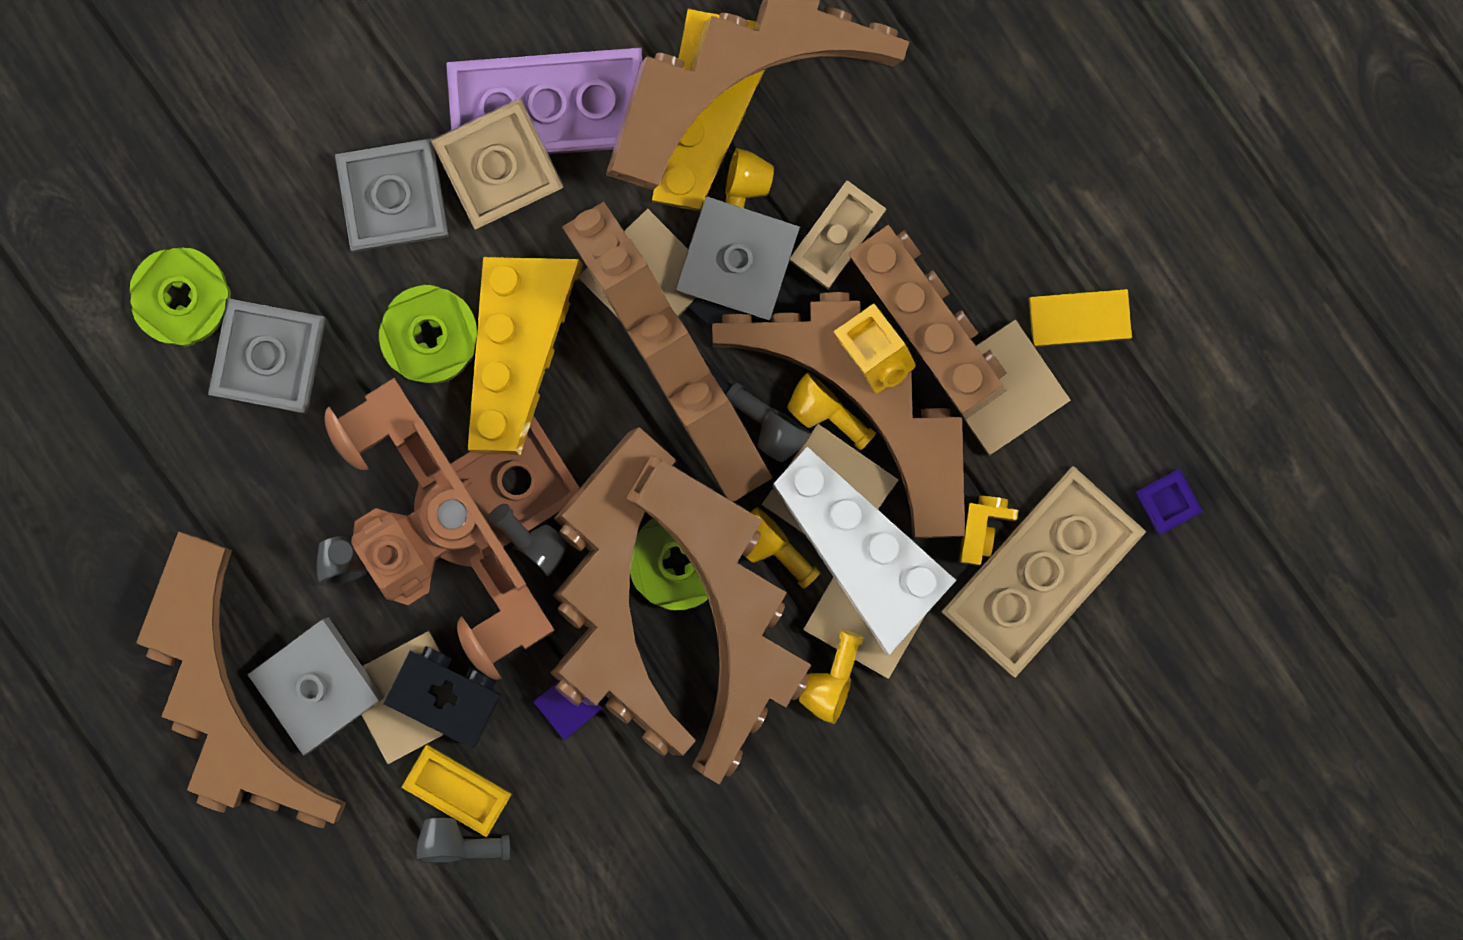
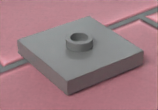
M432 138L335 154L352 253L449 237L435 148L431 142Z
M706 196L676 291L770 321L800 226Z
M227 298L208 395L307 414L326 318L324 316Z
M329 617L319 621L248 674L303 756L312 752L384 699Z

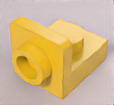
M872 304L833 331L840 344L864 374L875 393H880L887 387L898 385L906 378L908 372L916 367L906 344L875 304Z
M979 496L978 504L969 503L966 505L965 536L961 538L958 563L979 566L982 562V556L991 557L995 528L987 527L988 518L1014 522L1018 517V510L1007 508L1008 499Z

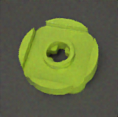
M181 247L154 252L138 266L130 282V302L133 308L131 310L135 321L146 334L162 343L188 347L210 337L223 323L227 298H231L230 288L220 267L211 258L192 248ZM185 284L189 285L191 290L188 296L191 299V303L187 307L179 305L175 310L171 309L169 304L172 297L167 293L169 288L174 285L180 289Z
M432 285L416 286L400 293L388 306L389 309L384 314L379 329L381 351L388 364L408 380L424 384H439L449 381L463 372L475 357L478 329L475 316L466 302L451 291ZM429 321L433 328L441 326L443 335L437 338L438 345L430 349L426 343L417 344L415 336L422 332L420 324Z
M652 518L641 528L636 536L630 563V576L633 584L651 603L669 610H687L703 604L708 600V597L691 563L685 565V574L676 576L673 568L665 569L663 560L670 557L671 548L679 547L681 553H685L671 535Z

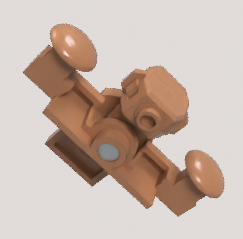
M395 378L365 396L366 402L338 419L331 408L328 407L324 416L326 430L335 449L346 462L359 470H368L369 468L360 454L385 438L390 437L419 483L415 496L414 512L406 516L375 508L355 521L351 544L387 600L409 606L430 592L431 577L437 559L441 558L455 565L473 568L500 611L473 629H470L463 616H461L457 623L458 637L465 654L482 674L494 680L502 679L493 663L520 646H523L524 650L554 632V629L504 550V547L512 542L499 528L491 524L489 515L497 506L508 504L514 512L513 515L530 532L557 515L580 489L533 415L521 455L469 452L450 464ZM519 467L529 473L531 485L525 493L513 495L504 489L502 478L505 472L511 468Z

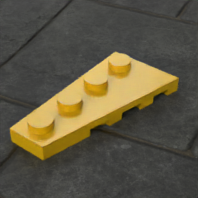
M688 9L679 53V59L684 61V69L690 70L704 23L711 16L719 18L720 15ZM747 20V28L754 29L756 21ZM765 70L753 74L726 89L695 118L670 157L661 182L654 189L652 203L701 211L704 199L713 185L728 148L742 122L746 109Z
M483 257L468 450L470 452L521 455L540 397L538 391L545 370L549 369L555 351L553 345L561 322L564 323L570 303L568 300L574 281L578 280L583 266L579 259Z

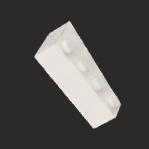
M806 447L773 484V488L808 540H810L828 570L837 580L862 620H864L885 654L890 655L956 580L810 448Z

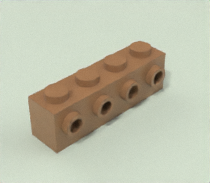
M887 225L848 253L966 419L1007 391L1000 381V378L1006 375L1007 372L991 350L982 355L971 339L978 332L962 310L953 315L942 299L950 293L936 273L931 270L924 275L914 261L921 253L905 230L896 236L891 227Z

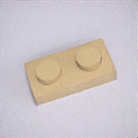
M847 180L792 254L789 262L829 290L851 260L848 253L864 242L886 212V208Z

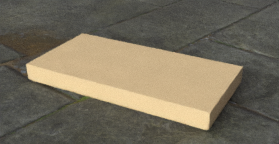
M1072 466L947 604L941 613L1013 678H1016L1146 531L1080 471Z

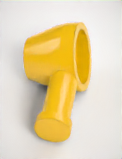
M736 148L728 169L725 202L744 208L746 198L767 196L773 180L774 166L750 151Z
M809 372L800 379L787 408L803 425L811 428L829 419L855 442L854 446L859 450H862L872 440L876 432L871 427L867 428L845 408L838 397L824 383Z
M755 507L750 513L762 519L757 528L760 531V537L756 546L746 558L755 563L774 555L798 580V584L803 589L806 588L819 576L820 571L816 567H812L789 543L788 538L780 527L763 510Z
M848 630L840 631L839 639L841 640L830 673H809L807 686L799 698V702L815 716L831 724L837 722L845 705L851 683V678L849 677L859 645H862L864 641V636Z

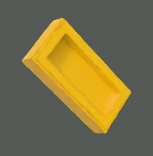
M1128 289L1029 298L1032 344L1034 347L1130 340L1132 338Z
M428 744L423 749L401 787L485 837L489 835L512 795L511 792Z

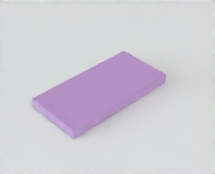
M630 48L446 62L451 130L521 97L548 155L614 150L639 66L642 62V49Z

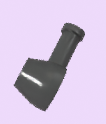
M738 382L726 394L732 406L762 425L757 447L777 461H786L800 450L812 435L806 427L790 416L769 407L745 391Z
M501 504L494 508L489 515L491 524L499 528L512 542V550L526 566L543 579L549 580L560 566L568 546L567 541L547 524L528 532L513 515L514 512L508 504Z
M348 536L332 537L319 543L316 564L319 585H341L360 579L367 574V569L353 548L351 539Z
M454 818L424 820L416 848V861L425 863L456 862L479 858L510 859L509 835H501V838L463 839L457 821Z

